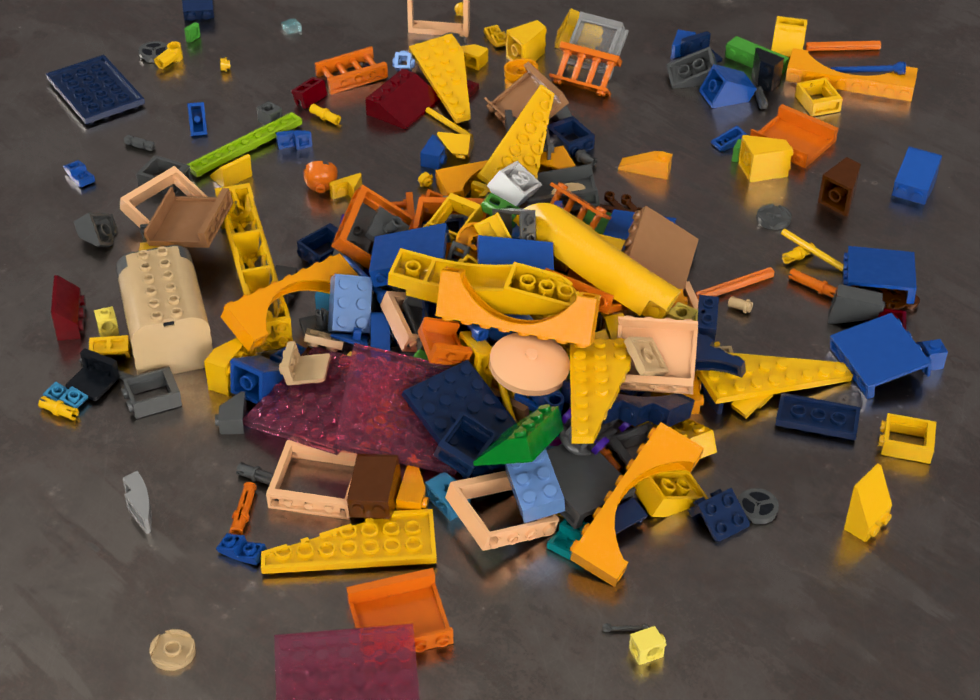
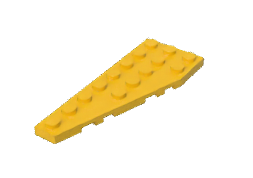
M446 34L409 46V52L415 58L416 63L454 122L458 124L470 120L464 50L453 34Z
M540 84L477 175L480 180L488 185L501 169L516 161L523 165L536 179L538 178L537 174L540 168L549 114L554 99L553 92Z
M597 338L586 348L577 347L575 343L569 342L572 444L594 443L601 429V424L606 419L607 412L611 409L620 391V386L626 379L627 372L631 369V356L626 350L627 347L623 338Z
M740 353L728 354L739 356L745 361L746 372L742 378L730 373L713 370L695 371L715 404L849 382L853 378V374L844 362Z
M433 509L394 511L391 519L367 518L365 522L357 525L348 524L319 533V537L312 539L306 537L300 539L301 542L287 546V544L261 551L262 574L437 563Z

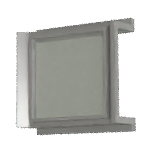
M580 12L569 43L620 56L629 30L625 29L623 22ZM576 55L569 56L565 70H567L568 65L575 67L578 59ZM586 58L581 69L590 70L593 61ZM601 62L598 64L596 73L602 74V77L607 68L606 63ZM615 67L613 68V70H612V72H611L609 81H610V79H611V76H612V74H613V71H614Z

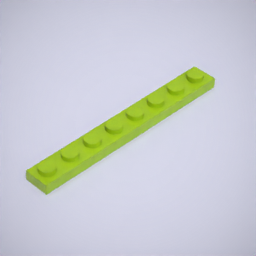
M291 112L186 165L190 166L192 175L199 177L276 138V132L290 131L302 125V118Z

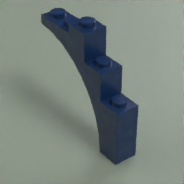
M698 333L695 371L713 370L730 373L742 378L746 372L745 361L741 357L728 354L720 348H714V340L711 337ZM620 390L618 394L641 396L645 391Z
M570 379L563 381L561 393L564 396V401L571 404ZM675 393L654 397L618 394L611 409L607 412L606 419L602 423L606 424L620 419L633 426L649 421L656 425H659L661 422L671 427L691 417L695 400L683 394Z

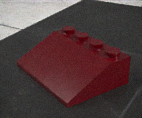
M401 69L365 98L366 115L406 130L426 113L425 109L427 107L432 108L441 100L434 89L416 73L407 69Z

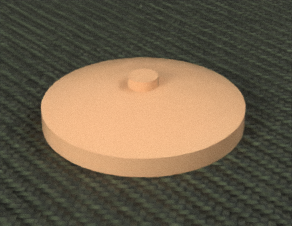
M513 333L495 343L490 353L489 367L493 377L506 389L526 396H543L551 394L563 386V381L567 380L569 375L570 360L562 346L550 338L548 340H540L534 335L520 336L517 333Z

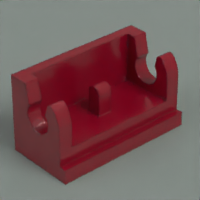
M316 77L308 79L291 90L295 104L298 106L300 100L303 109L309 108L312 104L328 95L324 79Z

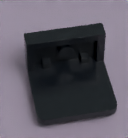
M84 348L80 352L83 368L65 386L67 389L73 386L88 395V399L97 401L120 378L117 360Z

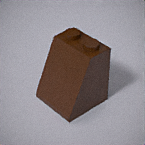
M846 157L824 173L818 202L847 217L856 192L861 164Z
M357 454L347 497L349 517L391 519L396 508V498L402 482L398 455Z

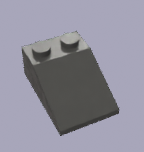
M710 47L666 64L672 88L702 86L713 64L717 65L716 58Z

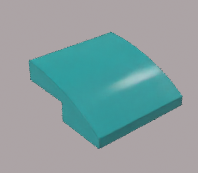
M564 519L559 525V531L547 542V549L570 560L572 553L570 548L576 539L578 541L583 536L581 532L589 522L584 520L581 527L574 529Z

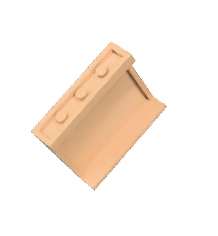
M629 315L624 317L618 316L617 338H653L669 371L664 376H640L635 369V363L631 357V369L627 372L626 379L621 384L620 390L693 395L698 321L691 319L674 320L672 318L654 319L652 317L636 318Z

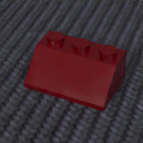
M54 275L51 315L57 341L81 339V331H84V321L82 319L85 318L83 307L86 306L85 295H81V290L78 286L58 275Z

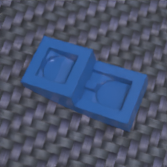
M292 130L276 132L279 150L294 146L296 150L312 147L311 131Z
M79 160L63 166L69 177L80 188L96 182L94 175L88 172L86 165Z

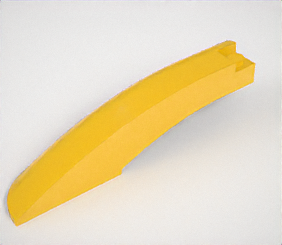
M536 203L524 208L535 210L536 241L553 242V255L598 289L614 295L616 301L639 316L643 315L654 319L666 318L681 290L630 258L593 230L591 226L563 208L551 203ZM516 215L515 218L513 219V221H514L518 226H519V215Z
M400 248L388 273V285L405 289L407 296L437 303L441 270L446 266L466 270L465 275L475 292L490 307L502 314H558L572 305L579 294V291H576L573 287V283L564 276L517 262L506 265L456 262Z

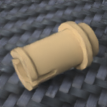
M731 296L728 301V307L742 310L746 314L751 312L753 302H750V299L743 300Z

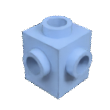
M409 51L395 52L392 66L397 72L401 69H407L412 72V68H415V58H413Z

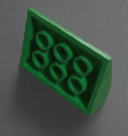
M549 404L539 406L537 410L507 429L473 462L474 466L533 462L564 430L559 406H550Z

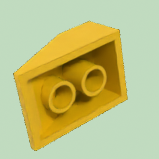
M879 463L854 486L844 530L864 542L871 536L875 537L883 524L887 525L892 517V514H890L892 502L883 469Z
M674 470L655 474L634 486L637 498L651 517H668L692 508L694 506L693 502L702 497L705 500L709 499L692 474L687 470Z

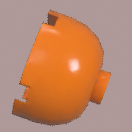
M323 161L308 163L303 171L304 181L311 190L317 193H324L330 190L329 182L337 180L338 169L330 162L329 165L323 164Z

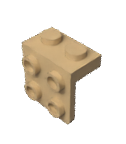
M289 341L287 342L286 349L283 350L282 363L279 364V372L284 376L286 385L323 382L327 376L331 357L329 353L300 356L296 342Z

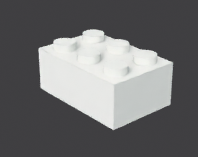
M518 161L501 169L487 185L491 193L517 207L528 201L542 186Z

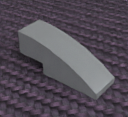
M135 471L122 478L126 492L124 494L128 510L146 534L151 532L152 511L148 491L143 478L138 471Z

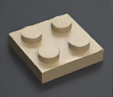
M307 328L304 342H308V346L319 347L321 345L333 352L342 350L344 341L330 337L331 333Z
M628 337L624 340L627 347L626 350L632 357L635 369L640 376H664L669 372L653 338Z

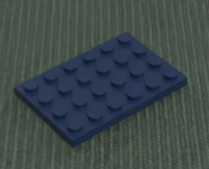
M105 55L46 73L47 80L85 124L93 123L99 119L108 118L111 115L145 104L143 96Z
M469 360L457 364L402 392L405 401L438 444L462 411L472 415L476 420L497 432L498 435L495 441L507 429L516 424V421ZM459 429L449 442L450 445L472 459H475L485 445L462 429ZM505 464L477 466L469 478L506 471ZM461 474V476H462L464 479H468L466 476H464L463 474Z

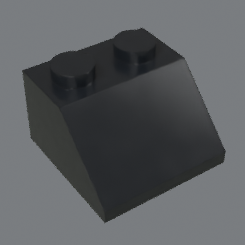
M758 47L755 49L752 77L757 87L761 86L764 91L771 93L780 85L784 63L783 57Z

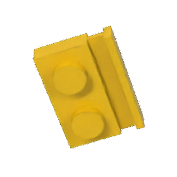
M498 212L474 225L478 235L512 238Z

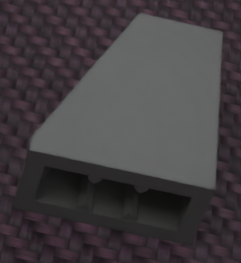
M838 284L828 311V323L836 324L878 318L879 313H883L885 302L882 301L883 293Z

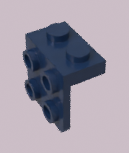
M720 488L710 493L711 498L705 500L702 497L694 501V506L688 509L691 517L699 513L701 514L716 542H720L750 526V522L732 488L723 492Z

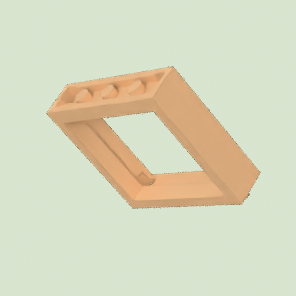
M407 0L408 33L429 35L458 33L461 37H468L470 30V0H463V24L414 20L413 0Z
M173 166L121 197L120 210L140 228L141 224H149L150 221L135 207L172 184H175L187 196H208L180 170Z
M386 291L380 307L402 352H417L416 340L420 337L411 332L402 313L404 312L402 304L407 296L406 292Z
M287 440L266 493L268 508L350 520L347 504L350 484L345 499L281 490L280 486L291 457L355 466L357 454H367V451Z
M506 471L450 482L445 496L482 551L554 534L560 519L554 514L534 522L490 532L467 499L512 490Z

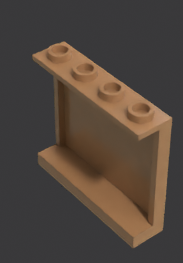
M529 61L523 65L527 72L492 102L487 97L484 98L487 102L486 107L491 113L495 112L494 115L499 121L503 120L504 125L505 110H512V116L518 118L540 84L554 93L549 119L569 102L563 92Z
M170 187L149 224L144 229V237L148 245H179L182 247L209 248L234 203L229 188H222L218 197L175 196L173 187Z
M645 205L633 215L632 219L634 221L628 230L629 237L624 242L625 249L623 253L676 288L683 289L684 292L699 239Z

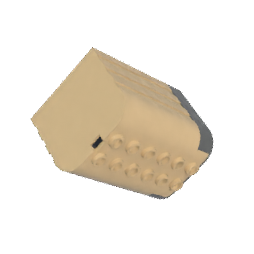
M170 245L131 252L122 256L116 264V272L137 375L170 367L172 374L205 368L204 360L213 351L212 337L190 252L185 247Z

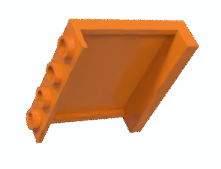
M784 104L779 106L778 115L759 131L754 129L750 131V136L787 140L788 144L793 148V156H791L790 162L803 168L809 166L833 145L838 134L837 127Z
M549 268L545 269L570 280L575 290L579 291V293L586 292L601 295L598 311L611 314L628 310L627 307L614 299V295L598 289L570 268L567 275Z
M433 568L346 587L347 600L365 664L377 663L389 658H398L403 655L454 644L453 628L449 626L435 584Z

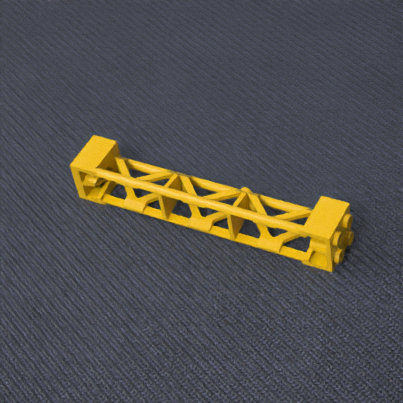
M250 183L215 188L216 197H218L222 188H229L234 202L221 228L226 229L243 294L250 295L261 287L269 286L270 273L272 277L271 283L274 281L278 282L279 280ZM251 224V230L245 231L244 228ZM261 257L262 266L255 267L254 263ZM284 296L278 298L279 308L278 301L275 300L273 302L274 316L272 312L267 310L266 330L269 335L264 344L256 348L257 353L284 348L287 342L293 341L291 317Z

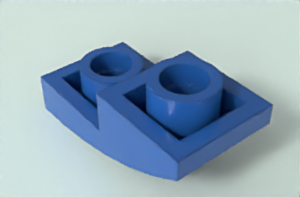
M227 533L216 550L237 561L257 565L261 560V551H265L267 548L263 543L247 542L244 535Z

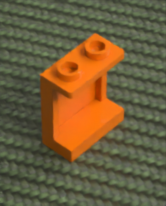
M424 317L417 332L430 363L455 366L470 359L473 353L471 347L462 346L457 335L460 327L459 321H444L438 318Z

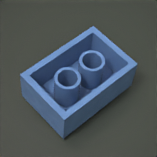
M334 274L330 277L328 333L353 334L354 327L362 328L361 334H370L371 277Z
M546 448L533 462L505 464V470L524 523L565 511L564 496Z

